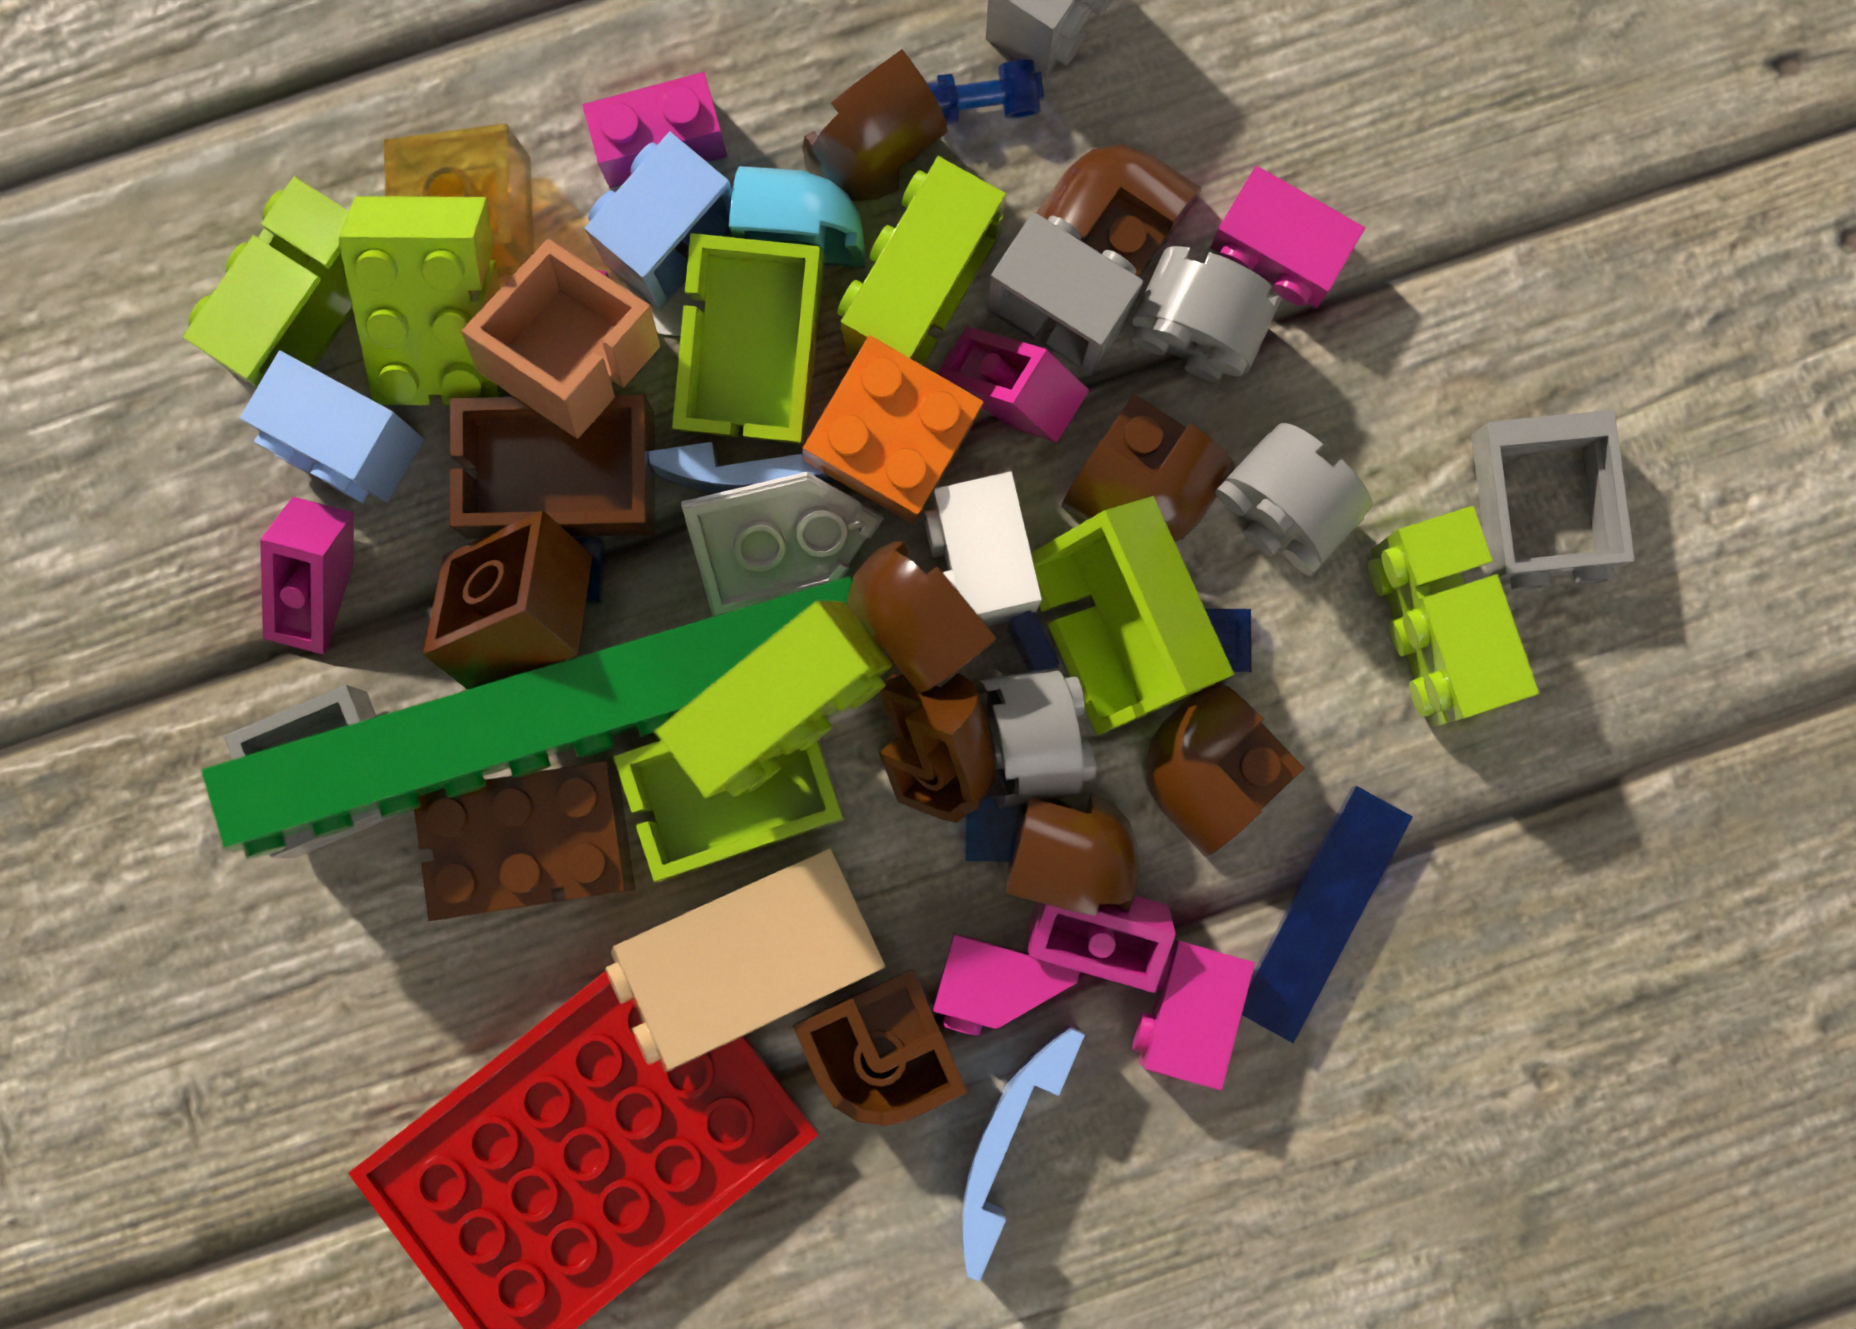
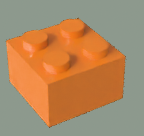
M869 335L803 446V461L915 525L934 489L937 487L975 422L984 401Z

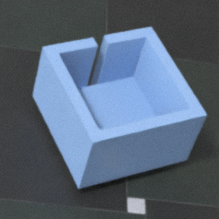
M671 132L658 145L652 142L641 150L632 163L630 169L632 175L616 193L610 190L596 201L588 215L590 222L584 228L605 265L660 311L686 282L688 260L674 249L678 243L682 241L689 247L690 233L727 237L731 232L729 219L732 189L729 180Z
M280 350L240 416L241 420L259 431L254 443L274 453L276 457L307 474L311 473L329 483L331 487L362 504L368 494L387 504L389 503L425 440L393 411Z

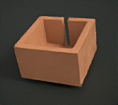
M547 239L461 330L475 367L480 374L576 439H579L615 398L611 383L614 381L624 388L660 348L650 304L550 239Z

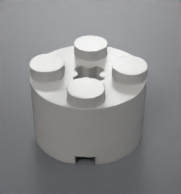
M1172 246L1166 248L1133 318L1132 323L1135 331L1131 341L1136 346L1150 353L1165 355L1167 351L1186 360L1185 370L1191 375L1207 382L1219 383L1223 373L1236 377H1241L1243 374L1248 373L1280 304L1279 295L1268 299L1267 296L1272 286L1255 272L1230 259L1209 252L1205 262L1200 263L1186 259L1190 251L1189 247Z
M1281 423L1264 437L1215 490V493L1229 510L1246 520L1249 526L1244 530V534L1259 551L1272 557L1279 550L1299 571L1312 576L1364 520L1365 515L1372 507L1373 501L1361 479L1342 459L1332 467L1325 459L1316 454L1324 445L1321 441L1301 428Z
M1049 668L979 680L977 682L976 691L978 695L987 693V709L983 710L996 746L995 780L1001 781L1005 793L993 796L999 808L1025 805L1029 797L1047 801L1078 795L1081 792L1083 781L1095 779L1096 764L1092 747L1089 741L1081 742L1077 716L1084 714V696L1080 681L1076 676L1064 678L1059 669Z

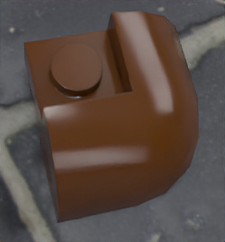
M901 49L831 102L838 114L821 131L819 136L815 131L805 135L802 149L805 166L809 173L829 179L846 192L852 201L878 200L899 190L898 169L917 158L927 147L948 133V127L940 105L927 82L904 50Z
M1119 144L1092 149L1081 156L1064 172L1036 213L1047 220L1050 216H1056L1067 221L1080 232L1082 236L1080 241L1101 254L1104 250H1110L1121 255L1135 267V275L1140 278L1161 246L1167 243L1198 199L1201 187L1152 154Z
M1134 393L1105 437L1100 440L1065 495L1061 507L1085 522L1104 510L1154 496L1174 542L1183 540L1201 522L1217 498L1215 490L1235 470L1234 462L1222 447L1192 423H1189L1186 428Z
M893 541L877 549L856 572L847 603L850 610L874 641L878 642L920 694L950 677L997 638L938 567H935L926 574L906 557L911 552L906 543Z
M895 672L884 681L886 686L880 691L896 739L881 750L879 754L896 800L901 804L941 820L958 823L965 815L978 810L995 782L996 746L973 681L960 673L953 676L941 688L934 686L919 694L904 675Z
M1221 681L1192 694L1163 721L1149 741L1150 745L1145 763L1149 785L1148 791L1158 807L1204 857L1215 853L1262 813L1261 810L1305 769L1262 723L1264 718L1247 701Z
M1092 792L1085 812L1075 810L1071 805L1057 799L1041 801L1029 797L1027 804L1020 805L1016 818L1015 845L1007 868L1006 894L1094 916L1097 914L1099 904H1118L1119 907L1130 911L1137 893L1140 868L1137 842L1130 821L1113 802Z
M912 969L861 993L847 997L793 1025V1029L819 1088L834 1109H838L857 1122L885 1127L909 1121L968 1093Z

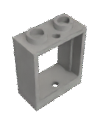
M1615 410L1491 421L1485 423L1471 435L1483 534L1493 562L1487 564L1489 576L1498 574L1500 581H1510L1511 590L1513 591L1548 587L1551 585L1550 576L1573 574L1574 583L1577 585L1592 584L1613 580V570L1635 561ZM1582 449L1596 552L1515 560L1502 457Z

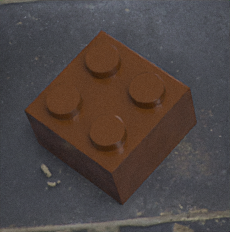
M544 510L443 555L423 655L467 690L563 662L568 658L578 655L593 555Z

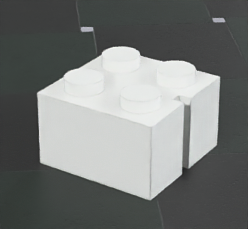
M1012 471L935 488L934 508L924 510L926 518L924 523L932 558L944 556L947 571L943 572L944 575L958 589L987 627L1035 616L1042 599Z

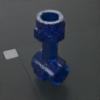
M1020 59L999 65L997 67L999 79L955 85L953 74L951 73L937 75L936 82H929L927 84L937 99L947 124L959 122L960 110L1003 105L1005 118L1020 119L1031 117L1041 112L1040 101L1044 100L1045 97L1041 72L1035 71L1033 60Z

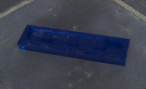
M1358 786L1351 787L1252 974L1242 1016L1294 1044L1413 816Z

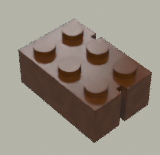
M644 394L615 395L612 402L595 419L596 422H593L579 439H576L516 397L450 398V456L463 467L450 469V527L466 539H480L544 510L572 537L655 535V470L650 465L648 451L655 450L654 410ZM464 469L467 471L477 470V480Z
M601 761L543 770L513 778L511 775L485 779L487 786L451 798H447L445 788L418 796L421 806L414 809L419 849L433 850L434 858L433 861L421 862L428 921L447 920L635 890L620 776L614 763Z

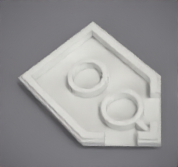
M808 472L681 502L713 617L842 579L849 570V563L866 538H871L884 519L883 514Z

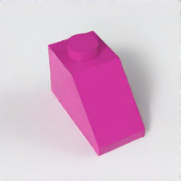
M966 326L937 372L939 376L984 401L981 408L1016 430L1054 443L1058 442L1089 392V389L1047 349Z
M292 497L260 539L263 639L323 655L329 647L354 562V512Z
M953 933L933 1011L945 1015L942 1026L966 1034L980 1036L982 1025L998 1029L1078 982L1080 971L1031 958L1028 953Z

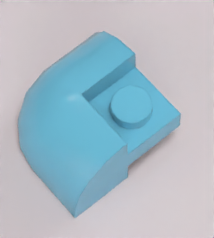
M738 167L732 190L729 227L734 238L820 246L825 256L824 265L865 268L866 252L861 217L849 195L829 179L802 170Z

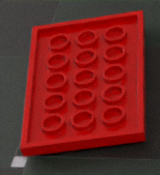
M605 971L348 1174L463 1329H577L819 1136V1130L746 1035L664 1073L659 1061L650 1065L646 1063L632 1031V1028L642 1024L632 999L622 1004L619 1002Z

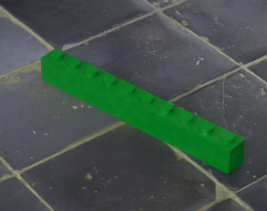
M851 577L835 580L202 768L200 770L223 848L233 853L244 850L246 859L266 856L287 848L285 837L310 829H312L315 839L334 835L354 827L352 816L379 809L381 818L399 815L419 808L421 804L418 796L444 788L447 798L464 795L487 786L484 779L486 775L509 768L513 778L529 775L550 767L551 763L548 756L574 749L577 758L594 755L615 746L613 736L636 729L640 739L657 735L655 731L816 601L845 602L848 606L847 598L852 584Z

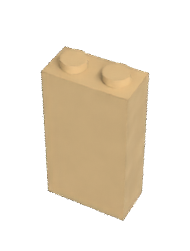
M831 848L613 946L611 955L615 963L605 967V970L619 1002L622 1004L632 999L642 1024L632 1028V1031L646 1063L650 1065L659 1061L664 1073L859 982L879 972L886 966Z

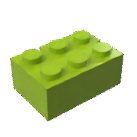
M937 156L927 174L921 170L916 172L901 201V205L907 208L896 228L890 225H886L883 228L869 256V259L875 262L864 283L855 279L850 284L839 304L837 314L843 317L840 331L843 334L846 355L855 359L866 339L871 335L915 362L925 366L938 344L937 339L927 334L929 328L933 326L942 332L946 330L1002 233L1005 192L940 156Z
M293 176L286 188L275 192L266 203L262 214L263 221L261 222L264 229L257 238L252 235L248 242H243L234 249L226 263V274L211 295L203 297L194 306L188 320L189 327L182 337L255 388L260 384L279 350L314 369L353 313L338 241V235L348 210Z
M355 196L338 235V241L372 401L380 405H430L433 395H441L443 405H450V398L503 397L504 389L477 371L461 332L500 290L496 260H491L494 252V243L487 198Z
M690 233L685 293L695 301H704L705 313L696 306H683L672 429L684 433L738 438L739 426H744L743 436L752 440L805 445L808 434L825 256L820 246Z
M1154 496L1104 510L1031 553L1042 599L1039 605L1042 612L1092 596L1096 604L1094 607L1056 619L1047 625L1070 676H1076L1080 681L1084 696V708L1097 736L1149 715L1234 675Z
M1474 505L1400 528L1370 549L1373 559L1368 561V571L1372 585L1380 597L1384 595L1387 597L1394 617L1388 623L1392 643L1399 656L1407 655L1415 678L1409 682L1411 698L1418 714L1421 717L1428 716L1431 727L1467 718L1540 694L1498 574L1465 584L1461 572L1493 562Z
M816 601L655 732L705 798L720 794L723 791H728L734 798L746 789L749 792L755 790L774 776L782 768L775 759L783 752L787 756L798 748L803 751L827 734L833 728L827 717L834 713L836 709L840 713L850 707L855 710L880 692L886 685L879 676L892 667L893 664L845 602Z
M662 740L613 756L631 813L644 815L654 812L656 822L647 821L636 825L654 882H664L846 820L819 740L803 751L798 748L787 756L783 752L775 759L782 768L774 776L755 790L749 792L746 789L734 798L728 791L705 798Z

